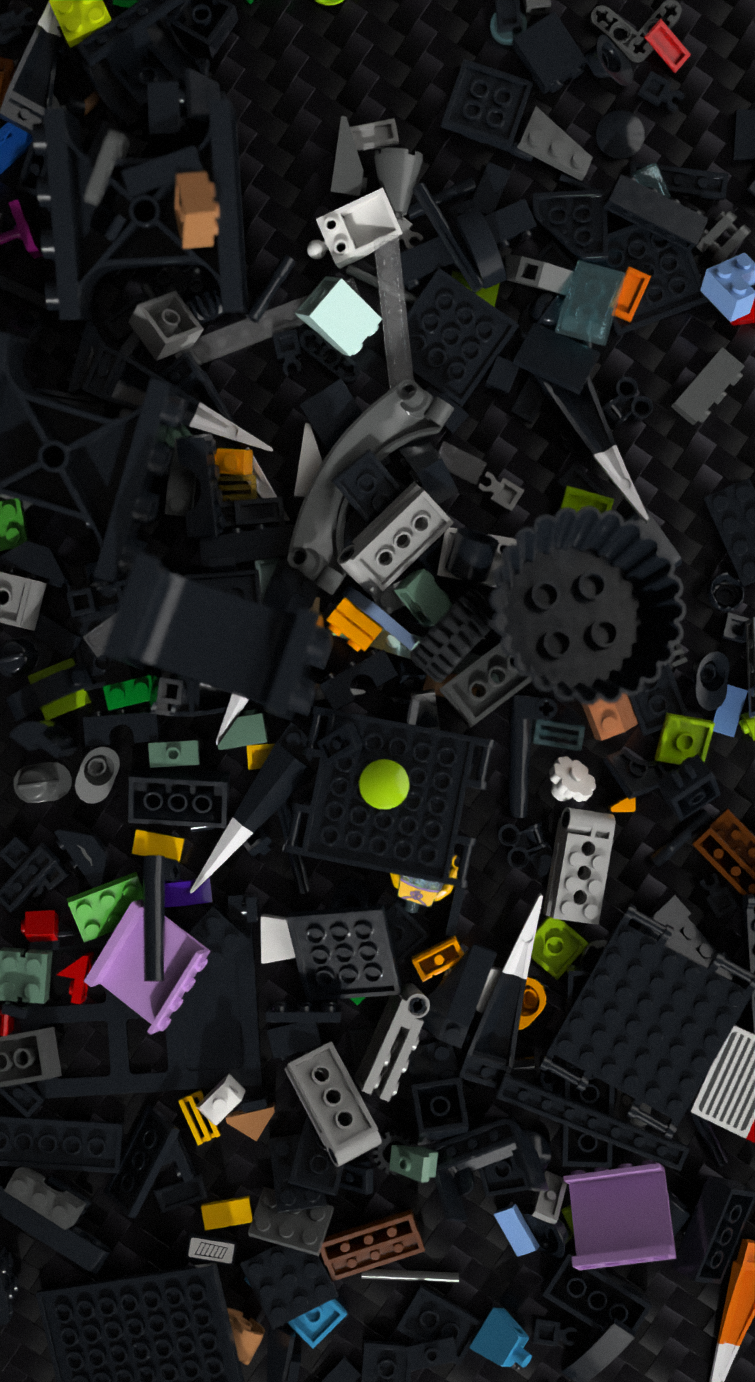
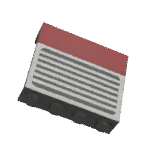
M734 1025L704 1078L701 1090L696 1092L691 1101V1104H693L691 1112L755 1143V1034Z

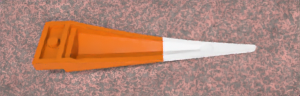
M742 1239L738 1258L733 1261L709 1382L725 1381L739 1346L755 1316V1240Z

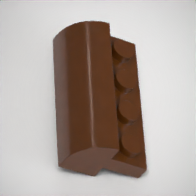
M726 808L697 834L692 844L742 895L753 894L755 896V835Z
M408 1209L325 1236L320 1252L332 1281H336L424 1252L425 1247L412 1209Z

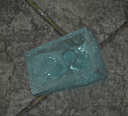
M578 260L561 308L555 332L606 346L626 273Z

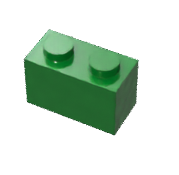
M153 675L103 686L108 710H116L149 702Z

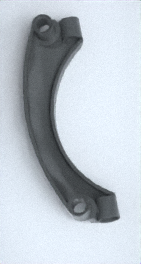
M411 379L401 381L367 408L335 443L314 476L296 520L287 556L288 564L315 582L314 584L333 595L347 574L338 564L337 558L344 550L345 523L351 504L331 480L367 449H370L378 460L382 461L387 455L411 441L439 433L454 408L438 397L433 398L429 392L420 388ZM411 391H414V394L408 397V394ZM305 557L304 562L299 565L300 560Z

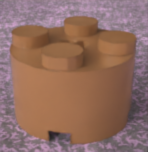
M227 1308L239 1360L248 1365L263 1339L265 1329L253 1318H250L249 1321L243 1318L244 1313Z

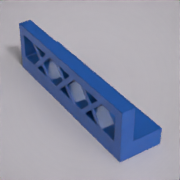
M9 122L0 128V174L29 149L30 143L33 142V135Z

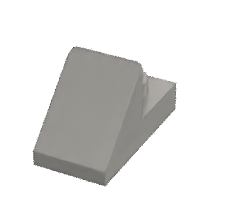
M545 1171L544 1175L549 1191H536L531 1203L534 1205L532 1216L555 1225L558 1221L567 1183L564 1182L563 1177Z

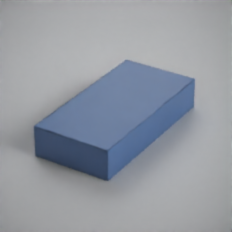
M731 685L727 686L726 698L723 704L715 709L712 721L715 723L714 732L734 737L748 690Z

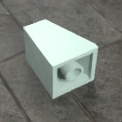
M325 276L294 312L340 353L347 356L355 355L363 347L362 342L367 336L373 335L378 330V324L382 320L342 278Z

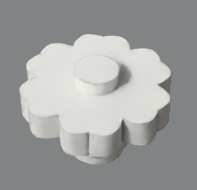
M567 756L559 757L549 770L550 779L553 782L551 793L559 801L570 800L572 797L578 802L586 801L596 789L594 777L588 774V768L578 760L572 761Z

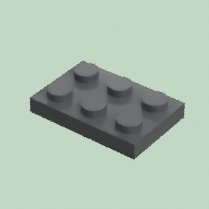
M264 1187L248 1230V1235L319 1256L334 1208L331 1205H327V1207L278 1214L275 1190Z

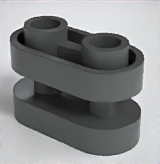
M723 211L713 221L715 226L709 232L705 229L702 232L699 243L696 246L702 253L710 249L715 254L710 261L715 265L722 263L751 232L745 224L740 229L733 224L737 216L731 211L727 214ZM726 231L732 237L721 247L716 240Z

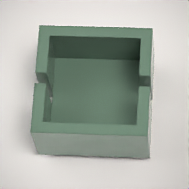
M3 947L0 949V1000L17 1002L22 998V1002L44 1004L49 999L53 950L30 949L26 952V948Z

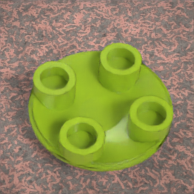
M386 759L377 760L369 764L362 772L359 782L360 792L364 800L371 806L378 809H391L398 806L407 797L409 778L404 768L398 763Z

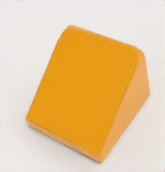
M625 795L609 805L608 810L611 812L636 811V798L629 800Z

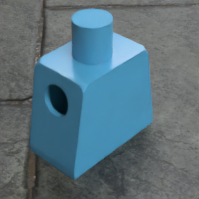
M504 1308L492 1309L469 1347L502 1367H511L516 1362L524 1368L532 1358V1355L523 1349L529 1340V1336Z

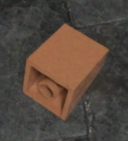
M624 693L615 703H607L599 699L593 705L582 704L594 737L597 740L602 741L639 724L629 696Z

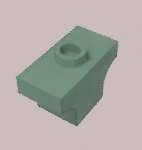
M198 740L148 743L150 768L200 765Z
M392 1145L389 1170L419 1182H429L430 1177H436L438 1152L423 1146Z

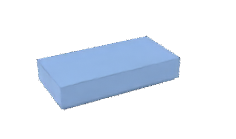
M516 1204L499 1209L494 1213L517 1257L534 1252L540 1247Z

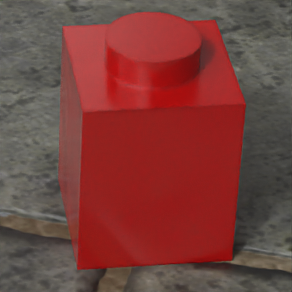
M55 910L25 912V920L21 921L22 935L25 934L29 942L58 941L59 917Z

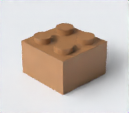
M207 172L176 174L174 210L183 249L213 246L214 235L218 233V225L215 218H219L218 202H213L215 197L214 184L209 182Z

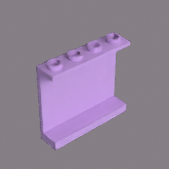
M143 899L131 902L84 982L90 987L98 984L104 986L152 1024L147 1032L153 1034L158 1031H164L171 1022L169 1017L183 1003L182 996L185 991L187 992L192 988L196 981L194 979L195 975L206 966L208 962L206 958L210 950L165 916L164 981L145 982Z
M649 1160L642 1162L641 1166L633 1167V1164L618 1165V1169L609 1170L608 1167H598L594 1169V1172L585 1173L584 1170L572 1171L571 1175L563 1176L564 1182L569 1184L576 1247V1256H572L574 1268L585 1270L676 1258L665 1167L660 1163Z

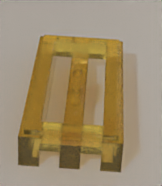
M220 475L218 482L251 481V484L218 485V489L221 491L251 490V494L222 495V501L258 499L257 475Z

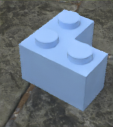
M744 252L706 270L700 291L730 322L749 314L755 298V290L753 289L755 285V262Z

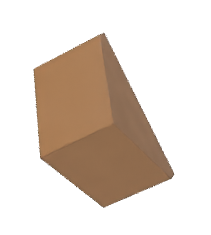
M275 1102L268 1103L266 1109L244 1113L243 1110L230 1112L226 1116V1122L257 1141L275 1112Z

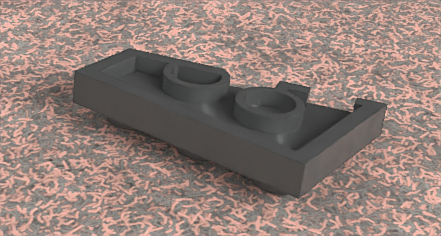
M535 106L517 148L582 181L593 157Z

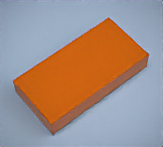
M629 266L608 313L631 322L651 276Z

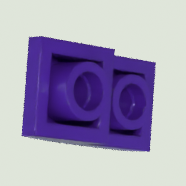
M208 877L193 893H190V890L197 878L189 880L179 879L176 882L166 881L165 907L212 902L210 878Z

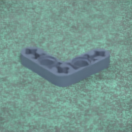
M348 586L341 594L409 650L418 642L413 635L380 607L351 586Z

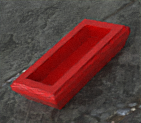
M659 19L644 36L674 73L691 55L662 19Z

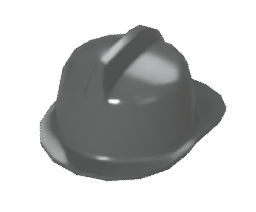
M97 747L85 754L81 759L80 768L75 780V790L79 798L84 802L93 804L101 802L109 794L120 766L119 757L114 750L109 747Z
M57 762L24 766L16 773L14 778L16 794L27 803L58 800L69 792L72 785V777L69 770Z

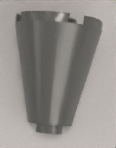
M382 148L381 154L377 150L374 153L379 189H384L396 219L399 220L408 212L413 195V187L416 185L423 162V154L415 151L414 156L408 154L409 149Z

